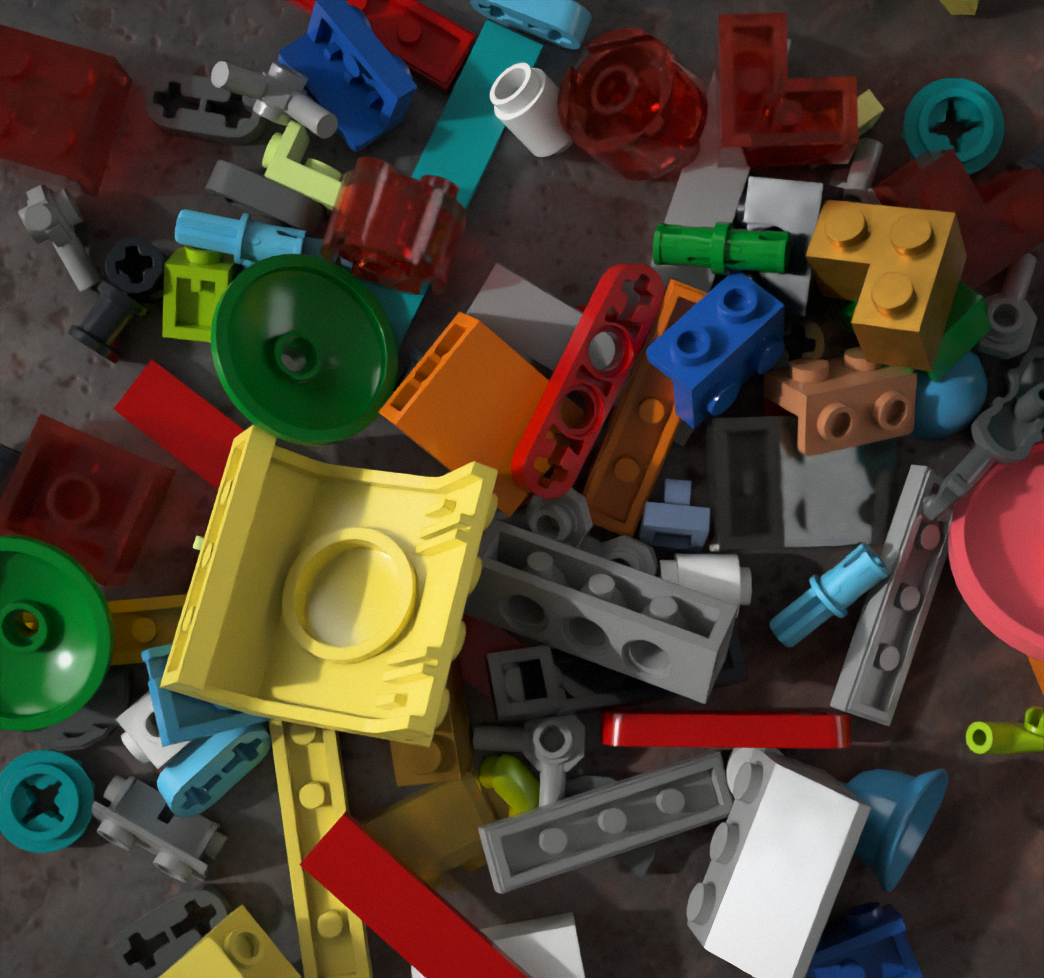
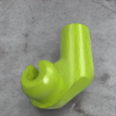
M1039 706L1030 707L1025 713L1024 723L974 722L966 731V743L970 750L981 755L1044 752V708Z
M492 754L481 762L478 771L480 783L487 789L494 788L496 793L510 806L509 817L539 807L540 782L518 757L510 754H503L501 756Z

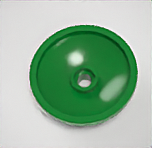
M281 254L262 259L241 272L223 292L213 315L211 352L217 375L224 390L244 416L260 429L281 440L306 446L330 445L344 441L372 424L379 417V410L393 393L398 371V354L395 336L388 317L372 292L359 279L344 268L328 260L305 254ZM282 354L292 358L296 367L295 371L286 367L282 360Z
M0 535V729L9 731L43 729L60 723L74 715L96 694L108 673L114 650L113 621L106 598L99 585L75 558L62 549L39 539L19 535ZM24 612L31 613L37 618L39 622L38 630H33L26 626L23 620Z

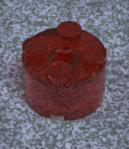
M620 28L609 31L594 39L585 47L590 54L583 60L577 70L570 65L560 85L557 110L560 124L577 146L613 174L627 180H650L660 177L674 168H684L690 165L700 152V138L703 134L708 115L707 93L700 77L667 45L640 28Z
M372 157L358 158L355 169L346 172L342 177L321 244V256L333 265L336 263L338 256L353 263L350 273L357 279L377 287L405 294L419 295L422 284H433V295L442 294L446 290L468 216L464 206L456 200L459 187L439 176L424 175L421 177V180L395 173L396 170L393 166L380 159Z

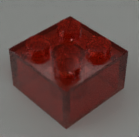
M0 24V170L97 197L133 81L117 59L113 56Z
M40 413L0 501V535L27 536L50 543L75 558L92 575L96 583L105 587L125 586L176 470L65 421Z

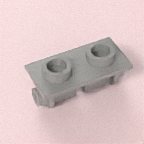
M116 775L108 785L103 796L112 802L107 808L96 801L91 806L94 821L100 823L97 833L124 850L130 851L135 843L156 855L153 861L154 866L176 880L186 882L191 875L204 882L207 878L208 865L201 861L203 856L206 855L215 860L228 839L227 836L218 832L220 825L200 814L184 818L174 814L169 824H166L158 819L167 805L159 791L132 775L127 780Z

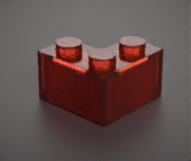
M786 12L718 15L715 34L717 168L848 164L858 145L857 76L788 79Z
M947 149L923 152L872 188L882 205L956 213L967 255L960 281L973 290L1044 241V176L1039 168L1006 170L977 190L955 151Z

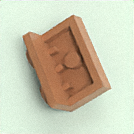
M853 347L845 350L842 357L827 360L811 357L792 360L788 368L764 373L763 397L798 416V451L810 457L912 433L915 420L917 372L910 373L898 366L866 362L861 347Z

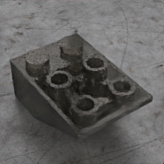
M798 416L713 418L705 425L708 508H710V551L860 545L862 542L867 545L885 544L899 502L896 437L808 457L798 451Z

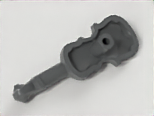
M1044 347L1030 349L1019 359L1014 369L1011 368L1004 374L1003 377L1007 384L1005 397L995 398L988 404V409L974 419L971 425V432L976 445L942 481L937 494L927 495L922 499L923 515L929 521H947L950 517L951 506L967 495L995 462L1002 465H1015L1026 458L1031 452L1032 447L1043 439L1041 432L1044 427Z

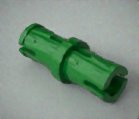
M717 222L715 227L658 223L653 241V260L655 265L711 268V272L714 275H727L729 270L763 271L765 273L786 275L791 254L790 231L735 229L731 222Z

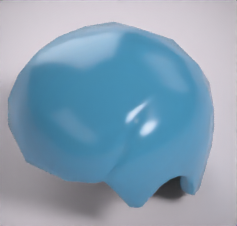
M969 351L937 383L918 369L915 370L917 372L914 430L910 434L917 439L943 441L964 430L983 408L987 395L988 379L979 357L973 352Z

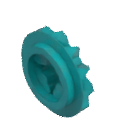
M944 78L934 81L923 87L913 97L904 111L905 118L901 138L906 141L910 150L911 161L919 162L928 169L931 177L942 175L954 177L958 180L981 171L992 161L1001 147L1004 136V119L1001 109L990 92L973 81L963 78ZM947 111H949V115H952L956 125H965L966 128L976 127L962 134L957 139V148L955 150L954 146L950 145L948 136L929 133L945 121Z
M36 750L20 755L0 773V831L7 840L29 852L50 853L69 846L84 834L93 816L91 806L94 803V788L96 784L89 779L84 771L82 761L72 759L56 750ZM61 782L63 785L58 789L60 793L54 800L56 806L60 808L58 811L60 814L57 815L55 812L48 810L29 820L28 816L34 811L32 807L38 800L37 796L32 792V786L35 785L37 788L44 790Z

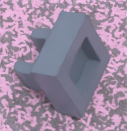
M665 479L660 503L645 502L639 524V541L653 547L656 551L701 554L709 533L710 508L690 506L691 481Z

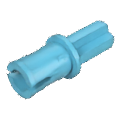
M184 209L180 211L175 227V241L179 244L233 254L234 263L240 265L244 260L258 262L262 259L281 254H304L307 240V230L280 227L251 220V214L243 213L241 219L236 220Z
M862 542L845 559L821 577L814 574L809 579L811 588L771 619L769 623L770 628L782 644L786 647H793L831 616L835 615L838 618H844L848 615L847 607L870 588H873L880 581L890 575L889 570L885 568L886 565L876 552L866 543Z

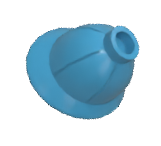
M938 768L914 777L899 771L876 769L861 772L848 783L840 782L871 806L853 855L876 871L878 881L884 891L891 892L896 887L923 841L947 789L949 780L947 770Z

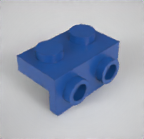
M316 0L307 33L282 48L278 57L279 63L285 64L308 77L304 88L308 92L307 95L313 98L314 102L337 117L338 126L336 132L350 149L355 152L360 151L403 122L417 89V85L414 83L406 63L399 56L389 53L373 33L366 15L358 7L350 6L346 0Z
M740 271L731 272L646 350L647 360L673 381L676 415L694 430L711 414L718 416L725 412L736 399L740 387L756 372L759 374L768 372L778 362L785 348V305Z
M869 902L854 907L843 915L845 922L823 930L805 978H923L904 932L908 927L903 915L891 904L881 907L879 902Z

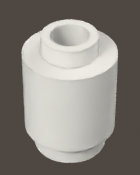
M517 63L501 73L492 85L490 100L494 104L495 115L535 156L546 157L552 154H559L573 144L581 122L580 111L541 69L531 68L526 63Z
M675 554L674 560H659L658 578L737 605L736 618L738 617L740 605H750L752 594L750 567L739 566L737 554Z

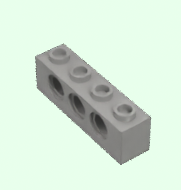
M492 520L482 535L477 554L482 560L480 578L474 590L467 595L463 614L540 643L550 644L551 647L703 704L706 703L727 656L738 610L737 605L499 520Z

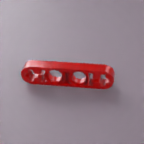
M642 263L616 264L607 269L600 278L513 453L511 476L515 484L522 491L538 497L552 499L568 492L574 484L661 308L664 299V285L659 274L652 267ZM624 282H635L633 290L640 295L637 304H626L628 296L621 290ZM606 314L618 315L616 320L626 322L628 324L627 328L614 322L605 321ZM605 332L614 342L615 353L613 360L608 366L603 369H597L589 358V347L596 335ZM578 391L586 401V413L579 424L574 427H567L560 417L559 408L561 401L568 393ZM548 431L570 438L568 447L558 445V441L546 438ZM537 457L548 458L547 462L550 466L554 467V472L550 479L540 477L541 473L533 468Z
M609 709L601 711V744L627 747L848 748L851 747V714L832 711Z

